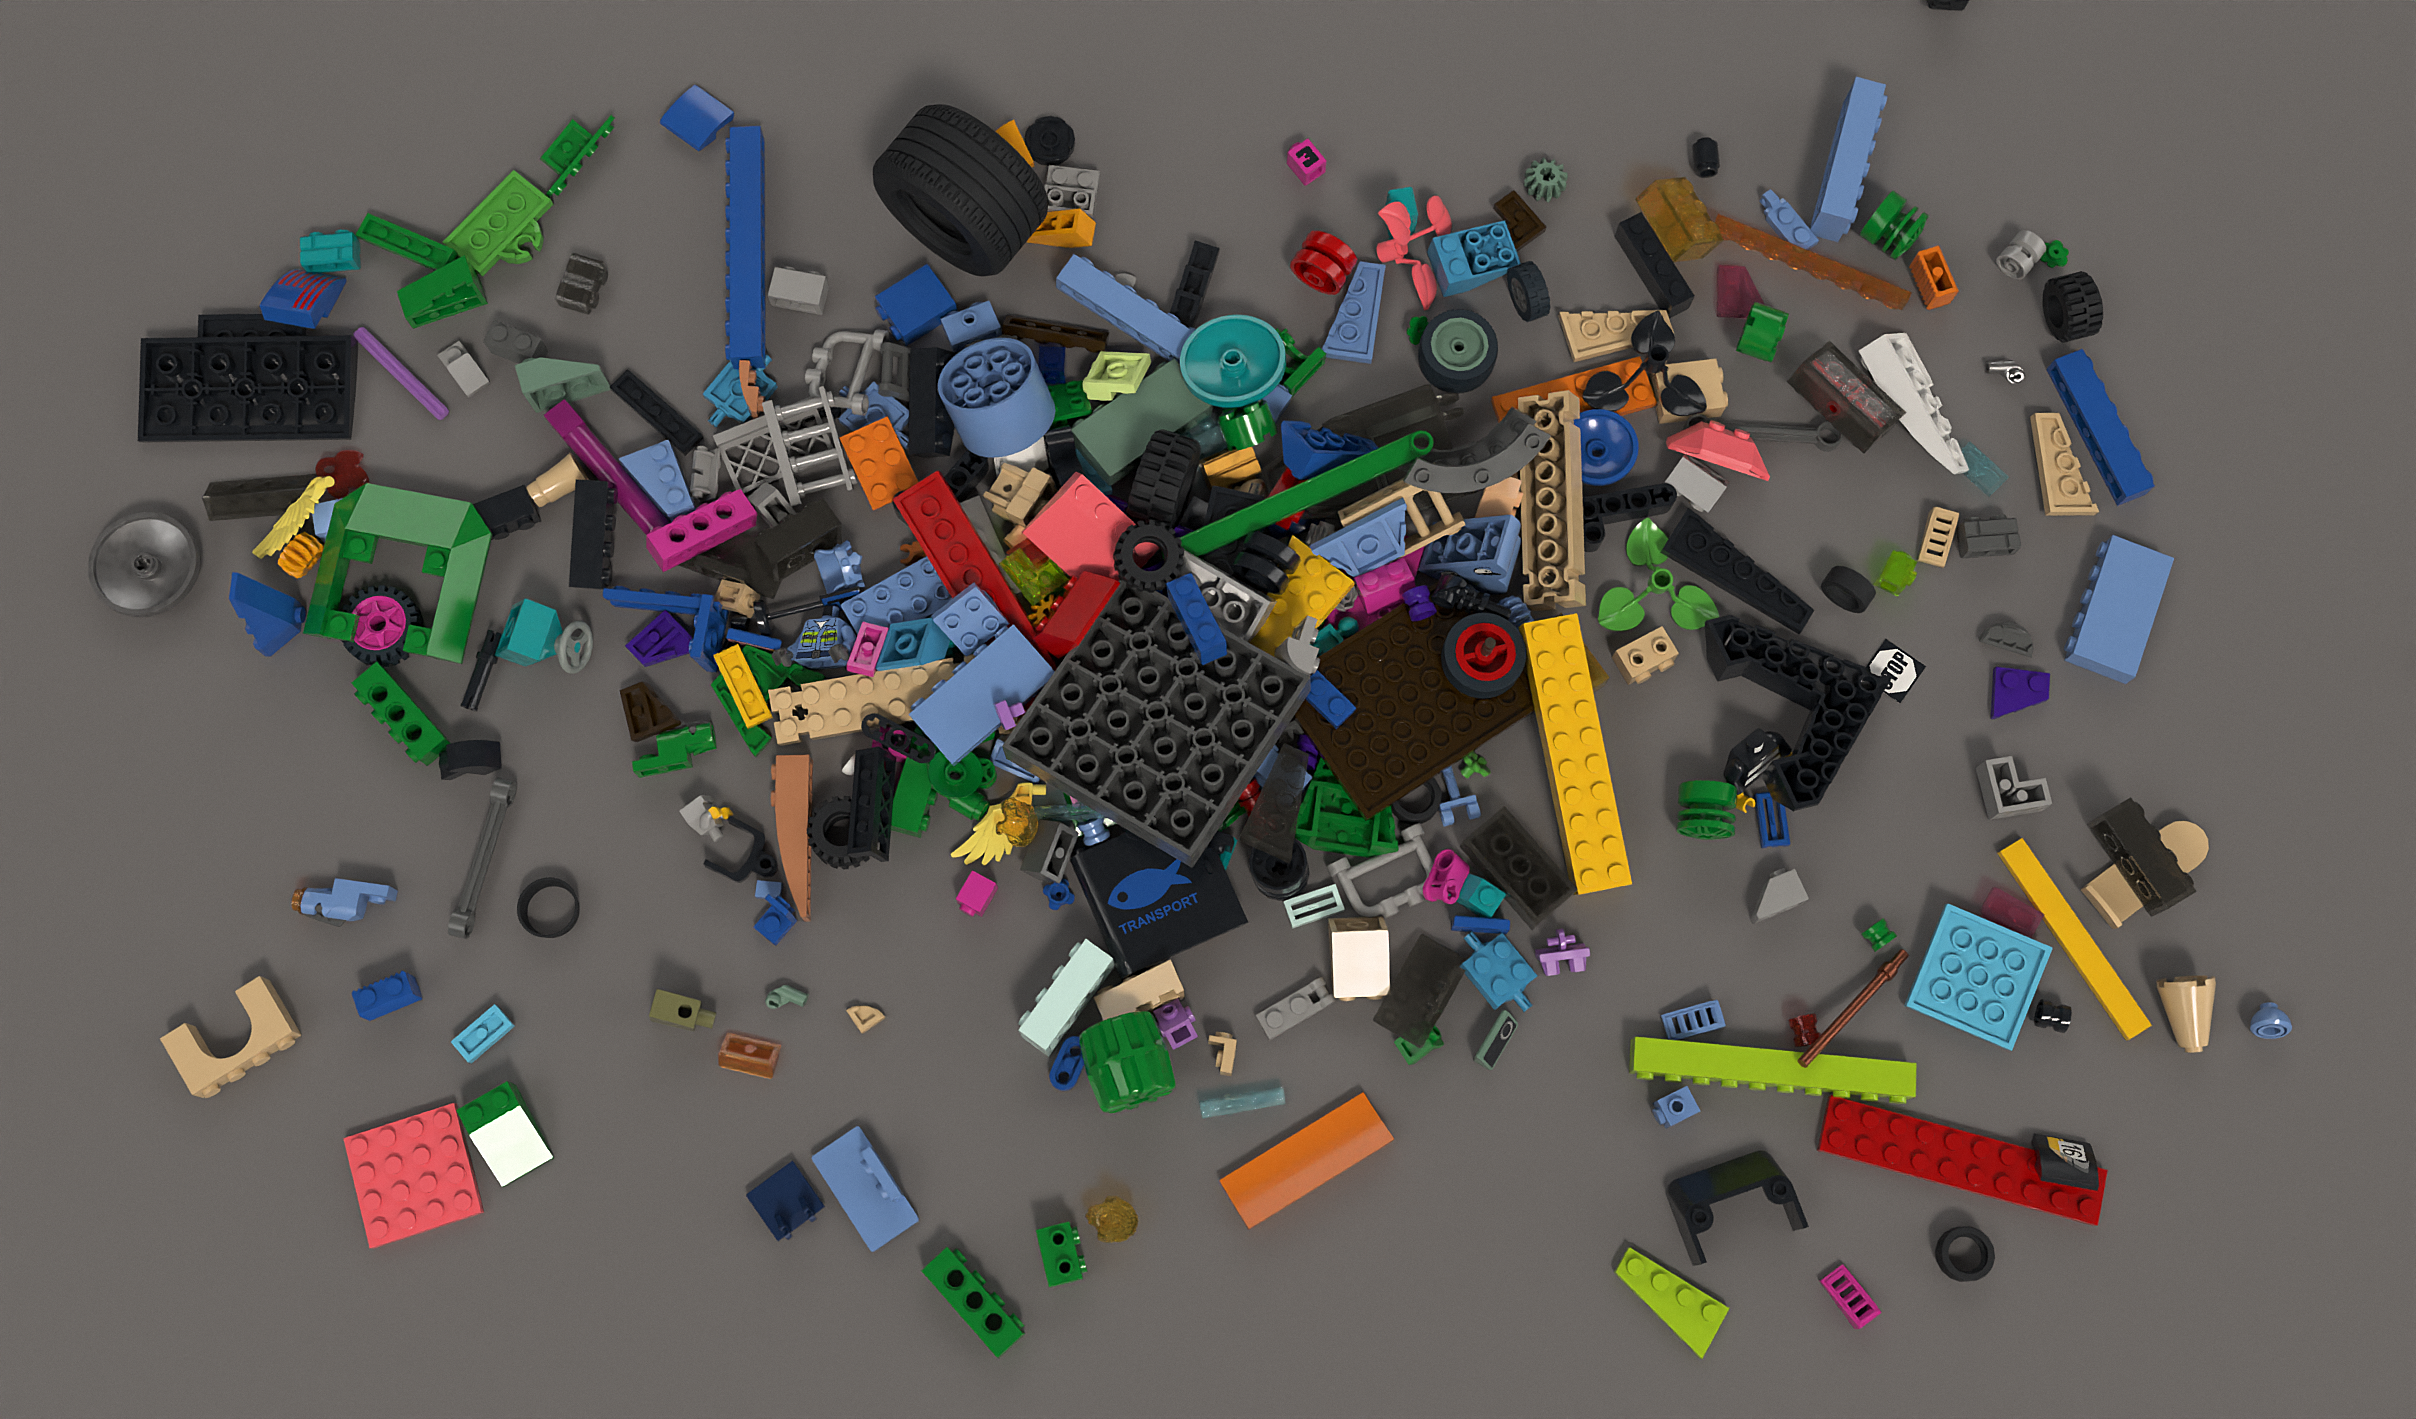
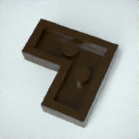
M1515 190L1494 204L1493 209L1507 224L1516 252L1546 231L1545 224Z

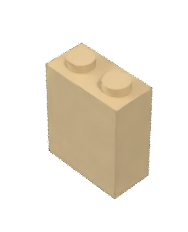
M1717 359L1666 364L1669 368L1667 373L1670 383L1676 375H1685L1694 380L1702 390L1706 399L1707 409L1699 414L1705 415L1708 418L1721 417L1724 409L1728 406V396L1726 391L1722 390L1723 371L1721 367H1718ZM1662 372L1651 373L1650 379L1657 401L1656 411L1659 424L1687 421L1692 415L1676 416L1665 410L1660 400L1662 391L1667 388L1663 382Z

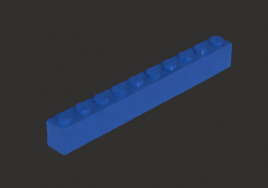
M761 126L730 127V138H726V151L730 153V160H726L725 163L727 176H730V182L725 185L726 196L730 198V205L725 207L726 219L730 221V228L725 229L726 242L730 244V251L725 252L726 265L730 267V274L725 275L726 288L730 290V297L725 298L726 312L730 313V320L725 321L726 335L729 336V344L725 345L726 359L731 360L734 370L739 369V360L750 361L752 369L766 368L765 139Z

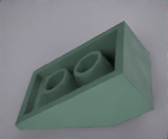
M539 357L523 360L522 363L515 365L522 393L536 413L553 408L563 399L570 403L611 390L609 388L611 386L597 364Z

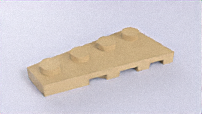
M2034 413L2030 416L2045 516L2097 514L2099 512L2098 507L2090 499L2088 493L2091 490L2087 481L2084 482L2078 469L2081 465L2078 458L2074 457L2069 446L2072 443L2060 414Z

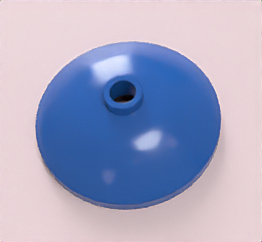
M1592 409L1581 412L1580 419H1575L1574 425L1580 428L1582 482L1589 485L1602 486L1621 480L1631 471L1638 456V438L1633 427L1621 415L1609 410ZM1597 450L1601 453V456L1596 457L1592 452Z

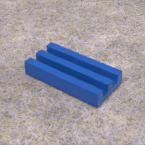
M1769 792L1756 793L1754 799L1761 848L1789 846L1790 837L1785 806L1777 802L1782 837L1781 840H1778L1772 797ZM1763 799L1766 800L1771 840H1768Z
M1455 916L1452 920L1451 931L1503 933L1506 935L1510 930V920Z

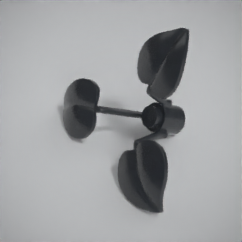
M1655 311L1639 322L1632 333L1631 344L1633 349L1637 353L1646 354L1644 362L1641 363L1636 372L1624 384H1622L1620 377L1613 372H1598L1590 378L1582 394L1583 400L1594 409L1618 411L1629 400L1628 393L1624 389L1646 369L1649 373L1662 372L1663 382L1667 388L1662 391L1660 400L1662 406L1669 413L1676 416H1689L1703 413L1707 409L1706 399L1702 390L1690 377L1676 375L1671 383L1668 380L1667 371L1669 368L1665 364L1669 353L1675 345V337L1660 311Z

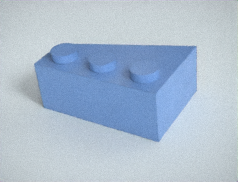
M669 439L618 458L624 470L670 523L676 517L683 514L688 515L697 509Z

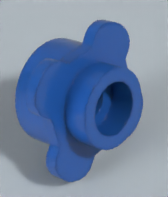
M1061 879L1060 884H1048L1043 888V893L1048 896L1050 901L1049 907L1052 910H1058L1064 904L1070 905L1075 900L1074 895L1069 891V882L1066 879ZM1057 892L1062 894L1060 897L1056 896Z

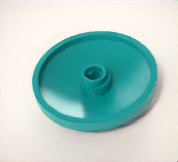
M1248 315L1221 316L1198 327L1186 340L1180 355L1182 377L1189 391L1205 403L1225 408L1246 406L1266 397L1281 381L1286 369L1284 343L1278 332L1261 319Z

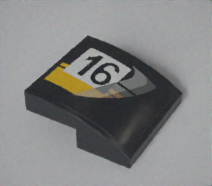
M2034 1133L2031 1144L2037 1155L2034 1167L2040 1181L2098 1191V1169L2090 1143Z

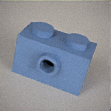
M990 301L976 302L968 309L960 312L952 311L944 318H941L942 327L952 352L959 353L966 348L965 345L971 344L975 340H987L1002 335L1001 327Z

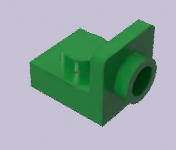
M1430 1022L1417 1023L1394 1041L1408 1065L1415 1064L1433 1049L1444 1045L1441 1039V1032Z

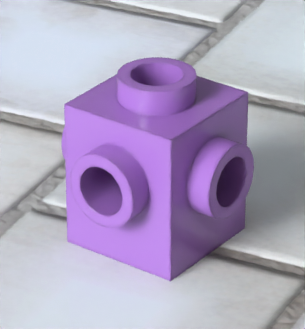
M1178 998L1153 1011L1158 1020L1157 1025L1163 1038L1167 1037L1173 1050L1198 1037L1191 1024L1196 1019L1189 1006L1183 1008Z

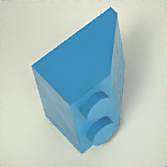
M932 618L890 624L875 668L878 671L919 666L944 659L951 639Z

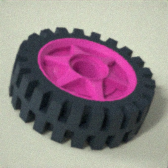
M379 585V588L370 586L368 591L363 589L358 591V597L351 596L348 599L351 603L349 605L344 604L342 609L344 612L356 614L360 618L354 643L341 640L349 653L359 661L371 666L375 662H378L382 667H389L390 663L395 666L400 664V659L404 661L408 659V653L403 651L409 625L423 627L422 623H424L423 617L420 614L421 611L414 601L402 591L391 586L388 588L385 585ZM386 622L382 630L376 631L380 623Z

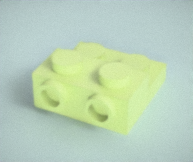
M1100 351L1096 361L1092 363L1088 376L1083 380V391L1087 394V398L1091 400L1112 401L1117 392L1123 394L1136 393L1151 364L1150 354Z

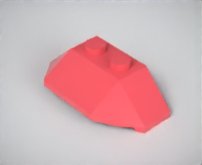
M1711 420L1709 423L1701 421L1668 437L1666 440V445L1670 450L1769 481L1770 475L1753 439L1749 437L1750 433L1744 430L1735 429L1733 432L1724 429L1725 425Z

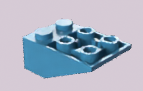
M1505 220L1434 237L1427 250L1443 297L1472 290L1507 274L1509 268L1521 264Z

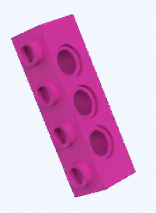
M741 489L734 492L729 491L710 504L704 503L700 505L694 512L688 515H680L671 523L652 529L646 535V548L662 572H665L756 526L757 512ZM719 515H727L729 518L723 519ZM702 526V527H705L706 529H705V530H697L695 527ZM680 538L682 541L674 542L671 539Z

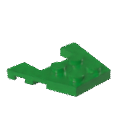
M746 645L741 650L766 704L770 700L768 690L781 688L787 680L792 681L801 690V684L826 680L823 674L813 672L795 663H792L789 667L783 666L782 663L776 666L772 654L750 645ZM721 673L712 682L711 687L751 753L757 757L770 743L772 737L757 725L750 729L747 728Z

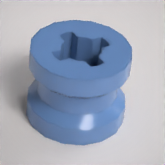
M1103 815L1090 816L1077 824L1078 829L1084 834L1083 841L1086 846L1099 843L1110 837L1109 830L1103 825Z

